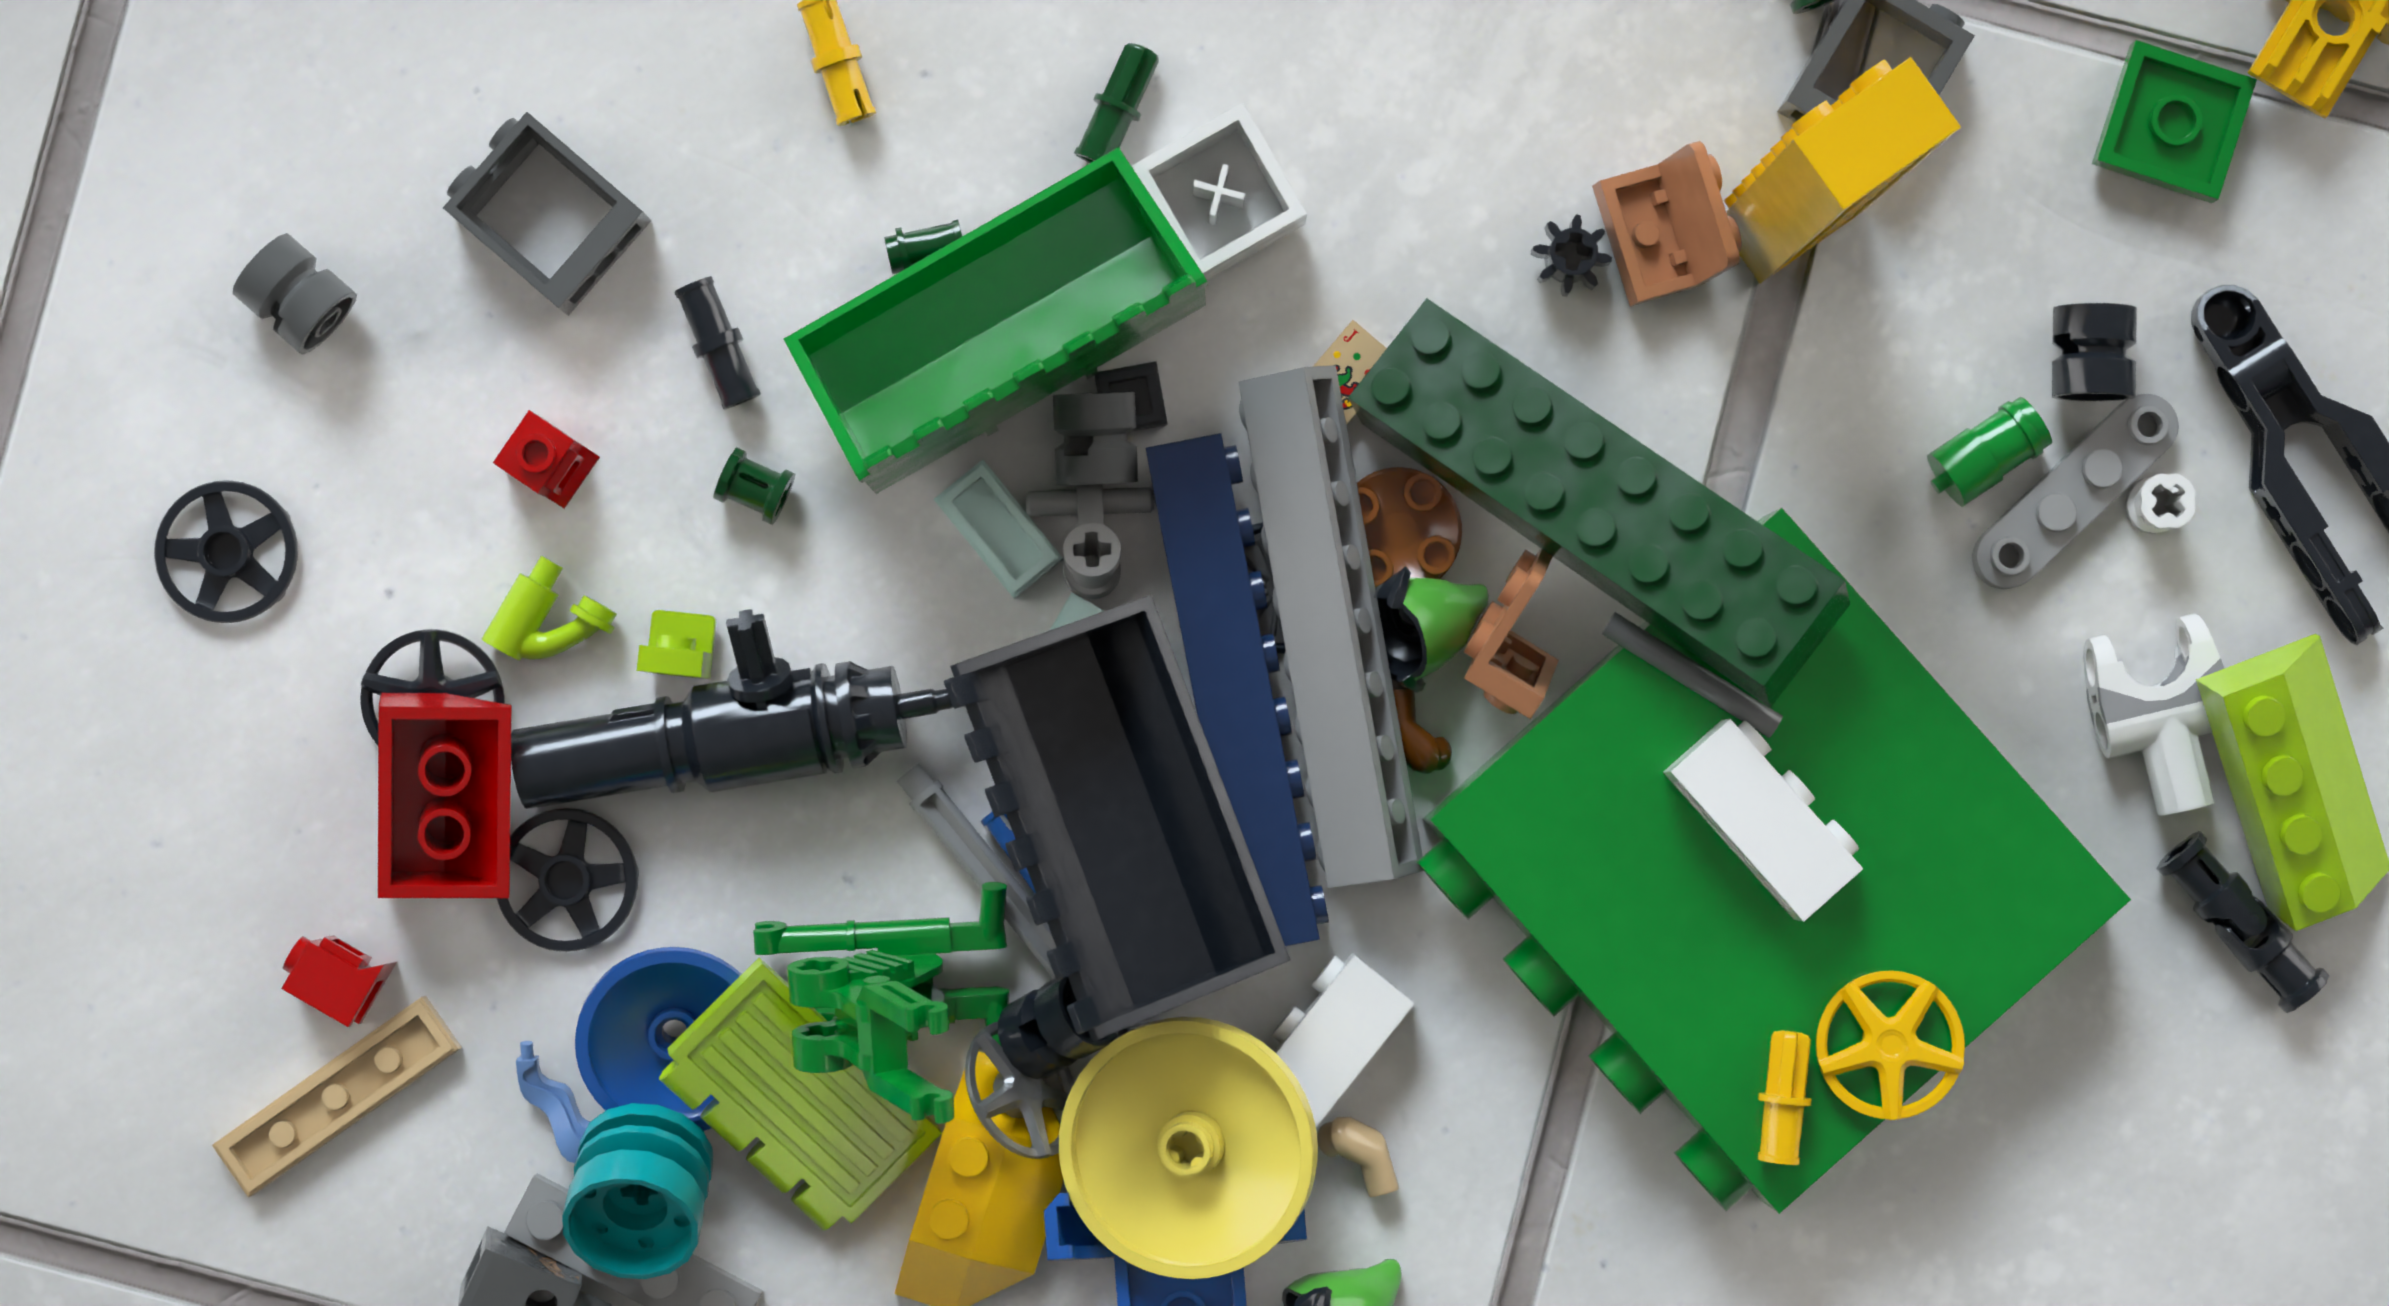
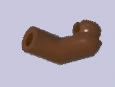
M1409 689L1393 690L1406 765L1413 771L1424 774L1432 773L1434 770L1440 771L1445 769L1452 758V749L1449 742L1444 737H1433L1416 723L1415 692Z

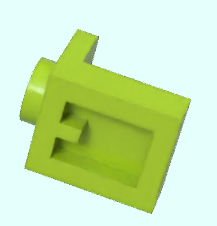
M655 610L651 616L648 646L639 645L636 671L710 679L717 623L715 617L703 614Z

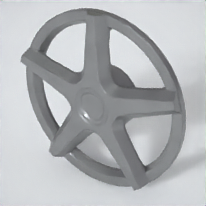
M998 1021L978 1032L971 1042L966 1056L965 1081L973 1109L988 1133L1009 1151L1032 1159L1051 1157L1059 1153V1135L1049 1144L1042 1108L1049 1107L1064 1110L1068 1095L1075 1083L1068 1067L1056 1073L1063 1092L1047 1085L1043 1079H1034L1022 1074L1011 1064L1002 1047L992 1037L998 1034ZM979 1051H983L1000 1072L994 1080V1092L982 1101L975 1077V1063ZM1004 1112L1012 1118H1024L1031 1138V1148L1022 1146L1008 1138L991 1118Z

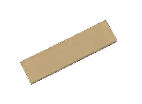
M423 996L215 1142L212 1147L249 1198L456 1053L462 1046L427 996Z

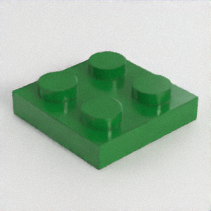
M2135 40L2129 46L2092 164L2209 203H2214L2219 200L2257 79Z

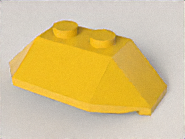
M979 1051L975 1063V1077L982 1101L994 1092V1080L1000 1072L984 1052ZM965 1068L954 1097V1119L945 1124L908 1241L894 1293L931 1306H971L1034 1275L1046 1239L1044 1210L1060 1193L1064 1181L1059 1153L1043 1159L1023 1157L1003 1147L988 1133L971 1104L966 1087ZM1043 1107V1119L1048 1142L1051 1144L1059 1135L1060 1122L1053 1108ZM1005 1112L991 1118L1008 1138L1022 1146L1031 1148V1138L1024 1118H1012Z

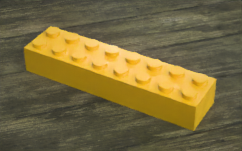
M1912 57L1893 70L1885 59L1850 83V88L1837 97L1839 100L1831 106L1826 100L1791 125L1792 128L1780 137L1781 140L1770 148L1771 151L1760 159L1761 162L1750 170L1751 173L1741 180L1742 183L1732 190L1733 193L1723 200L1729 208L1726 211L1727 216H1731L1736 221L1740 230L1742 248L1739 255L1759 284L1862 213L1961 128Z

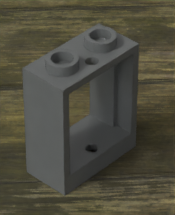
M1844 0L1777 112L1796 122L1822 102L1827 100L1830 106L1836 102L1833 98L1814 88V85L1865 1L1945 48L1927 78L1938 95L1942 92L1975 35L1962 28L1965 22L1959 15L1938 4H1932L1928 8L1916 0Z
M526 112L519 121L511 118L496 131L489 142V147L493 151L477 169L469 166L454 179L447 190V195L451 199L444 205L443 209L556 307L569 316L647 227L651 219L531 114ZM538 145L542 146L612 207L550 279L477 216Z

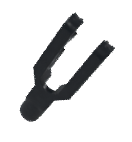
M2221 285L2210 289L2196 300L2191 311V325L2197 339L2215 365L2216 375L2221 386L2251 432L2249 490L2333 623L2348 641L2358 645L2365 641L2368 635H2374L2384 628L2380 625L2374 609L2358 585L2363 581L2357 570L2349 571L2324 532V529L2329 527L2285 458L2284 430L2298 423H2308L2322 427L2388 533L2389 442L2373 416L2320 394L2292 348L2279 333L2259 299L2248 289L2237 285Z

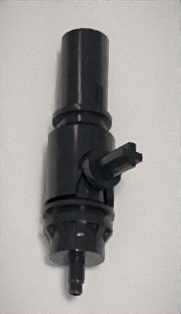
M752 609L739 611V618L727 619L726 621L737 667L730 672L727 681L693 686L683 702L672 703L669 696L656 698L655 703L615 709L611 714L514 729L511 733V764L517 793L525 809L668 786L671 793L684 792L686 783L695 781L709 792H717L826 774L827 769L833 773H842L844 758L849 759L853 769L866 767L884 751L907 748V718L936 714L940 710L952 709L953 706L946 689L936 691L934 689L901 694L894 666L868 670L848 661L835 664V675L830 676L829 670L824 663L816 664L812 671L810 668L791 671L787 661L774 657L764 614L754 615Z

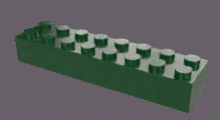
M1426 298L1348 397L1364 426L1770 708L1850 606L1845 580L1428 298Z

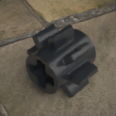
M1578 214L1572 219L1569 228L1563 231L1559 229L1557 224L1552 221L1548 222L1544 229L1546 235L1552 241L1549 246L1535 245L1531 249L1530 254L1545 261L1546 268L1539 275L1538 282H1546L1551 277L1561 282V294L1563 297H1567L1573 288V283L1580 280L1588 289L1593 290L1596 288L1598 281L1591 271L1592 267H1604L1612 262L1610 255L1598 253L1597 243L1605 234V230L1603 228L1598 229L1590 234L1588 231L1581 229L1582 220ZM1568 241L1577 243V254L1587 257V260L1580 261L1575 270L1566 269V259L1555 253L1562 251Z

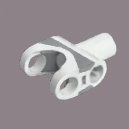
M2195 613L2176 619L2175 630L2178 646L2174 647L2173 666L2165 679L2152 687L2138 683L2127 673L2123 662L2117 661L2115 651L2107 636L2101 635L2089 638L2085 641L2083 659L2087 702L2101 751L2108 759L2142 751L2158 816L2193 810L2215 803L2199 737L2213 733L2196 679L2222 670L2224 665L2209 629L2201 617Z

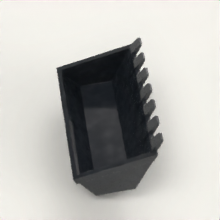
M1152 595L950 666L954 677L944 680L946 691L954 709L966 707L974 731L964 735L973 761L978 763L986 760L995 785L986 788L985 793L993 815L995 817L1007 815L1015 840L1005 843L1006 849L1015 871L1027 868L1036 893L1026 897V902L1036 926L1047 922L1056 947L1047 951V957L1057 980L1068 976L1077 1001L1068 1005L1067 1010L1077 1034L1088 1031L1092 1041L1098 1040L1291 961Z

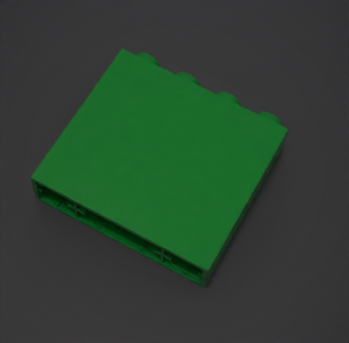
M1783 508L1763 516L1758 522L1845 580L1850 606L1772 705L1771 709L1783 716L1775 732L1770 738L1760 732L1758 733L1771 748V751L1764 757L1781 776L1790 770L1813 794L1815 800L1808 807L1826 826L1831 820L1836 821L1856 842L1859 850L1852 856L1863 867L1862 871L1804 922L1794 920L1663 773L1721 720L1731 719L1737 727L1742 721L1620 645L1616 646L1423 818L1441 841L1417 861L1426 875L1467 920L1493 898L1527 936L1503 958V961L1553 1017L1579 995L1613 1033L1588 1057L1639 1114L1646 1110L1662 1094L1666 1093L1698 1129V1132L1676 1150L1674 1154L1726 1212L1752 1190L1763 1203L1780 1214L1885 1120L1862 1114L1843 1103L1829 1088L1819 1068L1816 1055L1818 1024L1827 1004L1842 987L1858 977L1878 971H1901L1919 976L1937 986L1956 1009L1963 1027L1966 1048L2131 901L2128 895ZM1645 621L1639 626L1758 700ZM1882 982L1866 986L1860 990L1883 1015L1893 1017L1912 996L1916 988L1902 983ZM1933 1001L1920 1023L1916 1035L1919 1040L1951 1053L1952 1042L1948 1022L1941 1009ZM1845 1002L1835 1013L1829 1028L1827 1040L1828 1056L1853 1046L1862 1040L1864 1031ZM1781 1030L1801 1032L1808 1035L1811 1040L1805 1097L1811 1098L1812 1101L1811 1106H1804L1799 1147V1165L1776 1164L1757 1160L1761 1145L1764 1101L1758 1100V1093L1765 1092L1771 1035L1773 1032ZM1918 1066L1907 1067L1904 1073L1903 1103L1939 1071ZM1866 1067L1835 1075L1843 1087L1853 1096L1868 1104L1882 1107L1879 1074L1876 1068Z

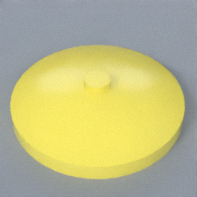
M1174 1017L1152 1021L1126 1032L1104 1047L1089 1061L1072 1086L1064 1106L1059 1130V1158L1064 1184L1078 1215L1094 1236L1110 1251L1126 1262L1157 1275L1181 1279H1201L1225 1275L1255 1262L1269 1252L1296 1223L1311 1194L1318 1161V1141L1313 1113L1306 1094L1290 1068L1272 1049L1251 1034L1217 1020L1200 1017Z

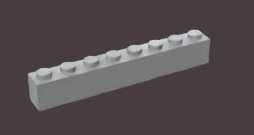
M1336 365L1302 367L1239 381L1241 395L1239 414L1248 434L1252 457L1250 476L1253 487L1259 496L1263 519L1262 544L1270 558L1275 587L1273 591V606L1282 626L1286 649L1284 669L1293 688L1297 711L1295 731L1299 742L1303 745L1308 773L1306 793L1309 803L1314 808L1319 835L1317 855L1319 863L1325 871L1328 888L1393 880L1422 872L1423 869L1417 863L1423 857L1378 601L1377 598H1374L1376 590Z

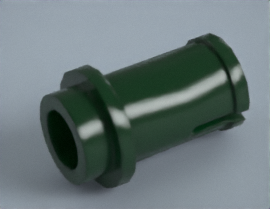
M953 220L951 223L906 233L902 232L901 227L895 228L896 235L884 237L892 274L903 271L962 237L959 221Z

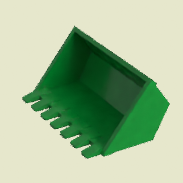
M1118 147L785 337L783 340L858 480L861 483L865 482L878 494L982 433L986 432L987 436H990L999 431L998 424L1085 375L1088 380L1098 374L1097 368L1206 306L1205 287L1208 285V281Z

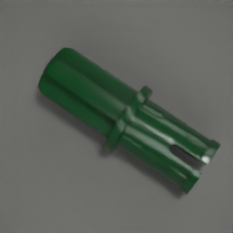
M1128 43L1124 46L1103 94L1096 93L1093 100L1098 105L1079 146L1074 151L1077 157L1092 163L1114 149L1120 148L1132 120H1140L1141 113L1137 109L1159 63L1158 55L1152 50L1135 43Z

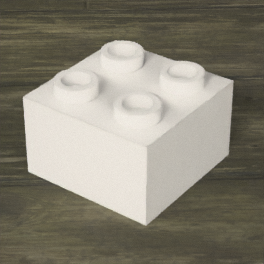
M1244 103L1237 105L1132 165V168L1207 280L1305 225L1307 212Z

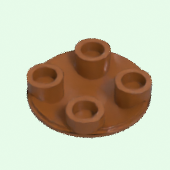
M1405 467L1378 470L1358 481L1357 488L1375 588L1405 566L1411 572L1410 577L1441 579L1454 563L1462 540L1461 516L1456 502L1449 491L1433 476Z

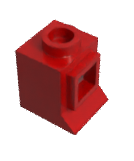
M528 410L493 461V464L537 494L548 498L565 509L600 456L541 416Z
M334 935L317 940H309L302 936L293 946L284 962L283 970L290 974L281 989L346 1027H351L353 1022L357 1024L363 1022L397 962L371 967L368 964L372 957Z

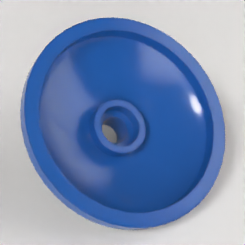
M661 947L646 950L622 960L608 970L595 983L586 997L579 1014L575 1033V1052L578 1068L588 1091L605 1111L630 1103L660 1105L684 1114L703 1131L712 1129L700 1118L702 1111L714 1099L712 1095L692 1110L659 1080L663 1070L673 1061L669 1056L667 1048L678 1038L668 1035L664 1031L663 1026L668 1021L678 1020L688 1028L742 973L726 961L712 954L685 947Z

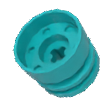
M630 1103L607 1109L590 1121L580 1140L578 1157L574 1164V1178L569 1185L562 1214L563 1236L574 1254L596 1270L618 1278L650 1279L670 1274L688 1262L699 1242L704 1217V1202L708 1197L709 1182L713 1172V1147L704 1131L684 1114L653 1104Z

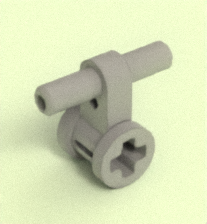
M1102 484L1076 485L1077 490L1029 491L1026 494V512L1030 517L1077 515L1078 526L1067 535L1063 546V571L1068 588L1077 596L1085 599H1099L1110 594L1120 580L1121 544L1115 532L1104 525L1103 514L1151 513L1154 510L1153 490L1150 487L1102 489ZM1085 556H1098L1099 566L1087 567Z

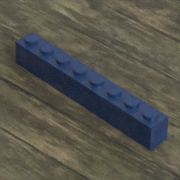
M1221 433L1146 447V456L1197 716L1285 946L1320 940L1317 925L1329 923L1322 885L1309 886L1305 862L1317 860L1310 822L1297 824L1293 799L1304 797V790L1298 760L1285 761L1280 737L1292 734V728L1285 696L1273 698L1268 673L1278 672L1280 667L1273 633L1261 636L1256 610L1267 609L1268 606L1261 571L1248 572L1244 552L1245 547L1255 546L1249 509L1236 510L1232 485L1243 483L1236 445L1224 447Z

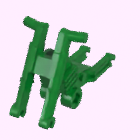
M986 882L982 884L979 921L950 923L949 917L871 922L847 920V923L787 926L786 923L780 921L756 922L755 930H753L755 955L836 950L855 951L856 949L878 948V951L869 950L866 951V954H855L854 958L849 956L845 958L813 957L801 959L788 965L790 1003L799 1007L814 1008L827 1020V1022L801 1025L792 1030L794 1068L807 1073H829L844 1070L854 1065L862 1070L869 1090L910 1114L912 1120H923L931 1115L935 1116V1123L937 1124L953 1120V1093L938 1088L907 1069V1040H918V1031L924 1027H929L931 1035L945 1033L949 1030V1024H954L955 1020L984 1019L985 1026H988L998 1021L1002 1009L1009 1004L1010 990L1007 988L992 986L938 989L933 984V977L943 972V959L936 954L957 951L994 950L1007 947L1004 926L1007 885L1001 882ZM998 1034L992 1036L995 1039V1041L1001 1046Z

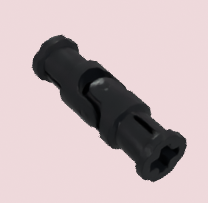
M2201 831L2193 833L2168 852L2159 862L2156 869L2163 876L2171 875L2195 902L2193 910L2202 920L2215 925V931L2246 970L2248 972L2257 971L2280 997L2279 1007L2286 1013L2296 1010L2312 999L2326 985L2330 975L2324 968L2315 969L2291 942L2293 939L2291 931L2262 901L2252 896V891L2247 882L2238 872L2229 873L2205 846L2207 837ZM2259 935L2250 947L2243 943L2251 936Z

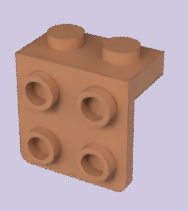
M1701 141L1685 145L1657 165L1603 179L1592 185L1630 307L1699 287L1739 264V252L1742 248L1740 230L1736 221L1731 216H1727L1720 194L1722 175L1718 162L1714 156L1707 153L1706 147Z
M1541 548L1536 555L1526 549L1524 550L1507 577L1506 585L1497 599L1504 604L1503 607L1494 601L1490 603L1472 633L1474 635L1464 650V653L1473 658L1464 679L1484 690V697L1499 710L1508 714H1516L1518 711L1529 719L1532 718L1543 701L1559 661L1511 631L1516 620L1543 580L1553 557Z

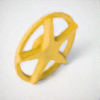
M1878 971L1852 980L1832 997L1823 1011L1818 1024L1816 1055L1824 1080L1843 1103L1870 1117L1899 1120L1918 1115L1930 1109L1950 1091L1964 1066V1032L1956 1009L1937 986L1910 973ZM1882 982L1902 983L1916 988L1912 996L1893 1017L1883 1015L1860 989ZM1933 1001L1941 1009L1948 1022L1952 1042L1951 1053L1919 1040L1916 1035V1031ZM1845 1002L1864 1031L1862 1040L1853 1046L1828 1056L1827 1040L1829 1028L1835 1013ZM1918 1066L1945 1072L1943 1078L1930 1093L1916 1102L1902 1106L1904 1073L1907 1067ZM1866 1067L1876 1068L1879 1074L1882 1107L1868 1104L1853 1096L1843 1087L1835 1075Z

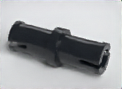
M710 276L687 284L675 290L674 293L676 298H679L697 344L692 346L697 359L704 358L721 398V405L726 410L760 396L761 392L755 385L738 344L744 340L739 328L732 329L713 285L714 280Z

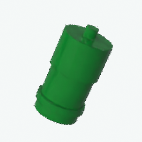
M2019 397L2013 402L2008 401L1998 407V412L1974 428L1965 429L1927 455L1928 463L1936 477L1930 481L1931 485L1938 494L1946 491L1958 505L1963 507L2001 482L2004 475L2028 459H2035L2043 454V449L2052 444V437L2038 412L2026 399Z

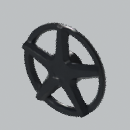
M214 481L189 490L168 509L156 534L154 559L156 571L163 588L170 598L183 610L206 621L236 623L254 618L282 600L296 570L298 542L290 515L271 495L260 488L244 482ZM222 492H237L248 495L262 503L271 513L242 528L235 527L230 518ZM203 497L208 530L201 538L167 539L169 530L178 514L188 504ZM281 529L285 542V560L278 581H276L254 558L253 553L259 545ZM166 558L197 562L205 569L204 578L195 604L187 599L173 583L167 569ZM231 578L241 579L264 595L255 604L241 610L229 612L213 611Z
M425 629L404 634L392 640L377 653L361 681L360 705L366 728L378 745L379 723L374 711L373 693L381 696V693H447L476 698L493 690L494 702L505 704V695L497 668L478 645L450 631ZM420 641L419 674L416 680L407 681L378 674L384 663L396 651ZM440 641L452 643L469 652L479 661L486 672L457 680H452L444 675Z
M554 809L529 818L510 835V860L538 878L539 889L516 914L508 898H497L503 916L521 937L536 946L560 952L579 951L600 944L613 935L625 922L636 899L639 870L628 842L610 822L594 813L581 809ZM555 820H568L562 845L556 856H548L519 843L527 833L542 824ZM587 824L596 827L610 838L617 847L623 863L589 864L585 861ZM626 882L624 897L618 911L600 929L589 899L590 892L593 889ZM562 906L568 911L582 938L568 941L550 939L535 933L529 927L555 907Z

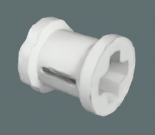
M2161 473L2142 479L2134 484L2126 495V515L2134 527L2146 533L2156 534L2168 531L2169 529L2180 528L2188 523L2196 512V491L2188 479L2176 473L2170 475ZM2165 491L2170 497L2164 505L2168 513L2155 515L2152 508L2156 505L2157 499L2153 494Z

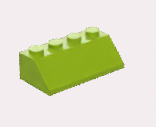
M2317 634L2310 635L2196 679L2267 908L2295 931L2356 909L2389 871V860L2321 637Z

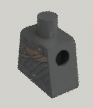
M487 1226L461 1283L458 1306H612V1304L580 1291L582 1274L489 1226ZM538 1290H547L552 1292L554 1297L546 1302H538L533 1300L530 1295Z

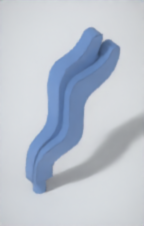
M523 1041L520 1043L521 1056L516 1060L520 1091L529 1103L545 1112L551 1123L561 1155L568 1162L575 1163L578 1157L580 1140L590 1121L582 1117L570 1087L564 1083L548 1079L542 1074L539 1065V1055H534L533 1042Z

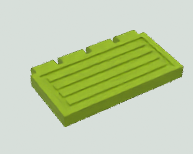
M759 957L667 1048L669 1056L673 1061L663 1070L659 1080L692 1110L712 1095L714 1099L702 1111L700 1118L737 1152L743 1150L758 1137L760 1140L748 1152L746 1160L782 1193L788 1192L803 1179L805 1182L795 1191L791 1201L823 1231L833 1226L842 1216L852 1224L942 1132L929 1116L923 1120L914 1121L911 1119L910 1114L869 1090L862 1070L854 1065L844 1070L829 1073H807L795 1069L793 1063L792 1030L801 1025L827 1022V1020L814 1008L799 1007L791 1004L789 1001L788 983Z

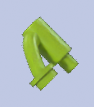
M540 556L529 577L519 573L481 639L518 661H521L522 658L529 660L544 659L570 649L588 639L600 629L612 634L615 627L611 624L617 613L583 595L579 604H573L569 610L578 616L575 620L554 630L539 632V628L559 596L551 588L563 570V567Z

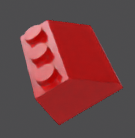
M381 693L378 727V898H509L512 705L447 693Z

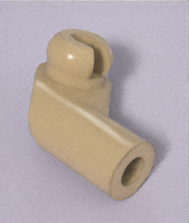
M1337 1117L1333 1122L1325 1123L1320 1127L1317 1134L1320 1150L1328 1157H1335L1339 1154L1343 1158L1359 1164L1369 1197L1384 1195L1399 1189L1386 1140L1378 1130L1352 1117Z

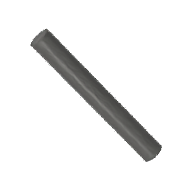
M1616 612L1610 617L1601 633L1740 721H1747L1755 730L1768 738L1772 736L1783 718L1781 714Z

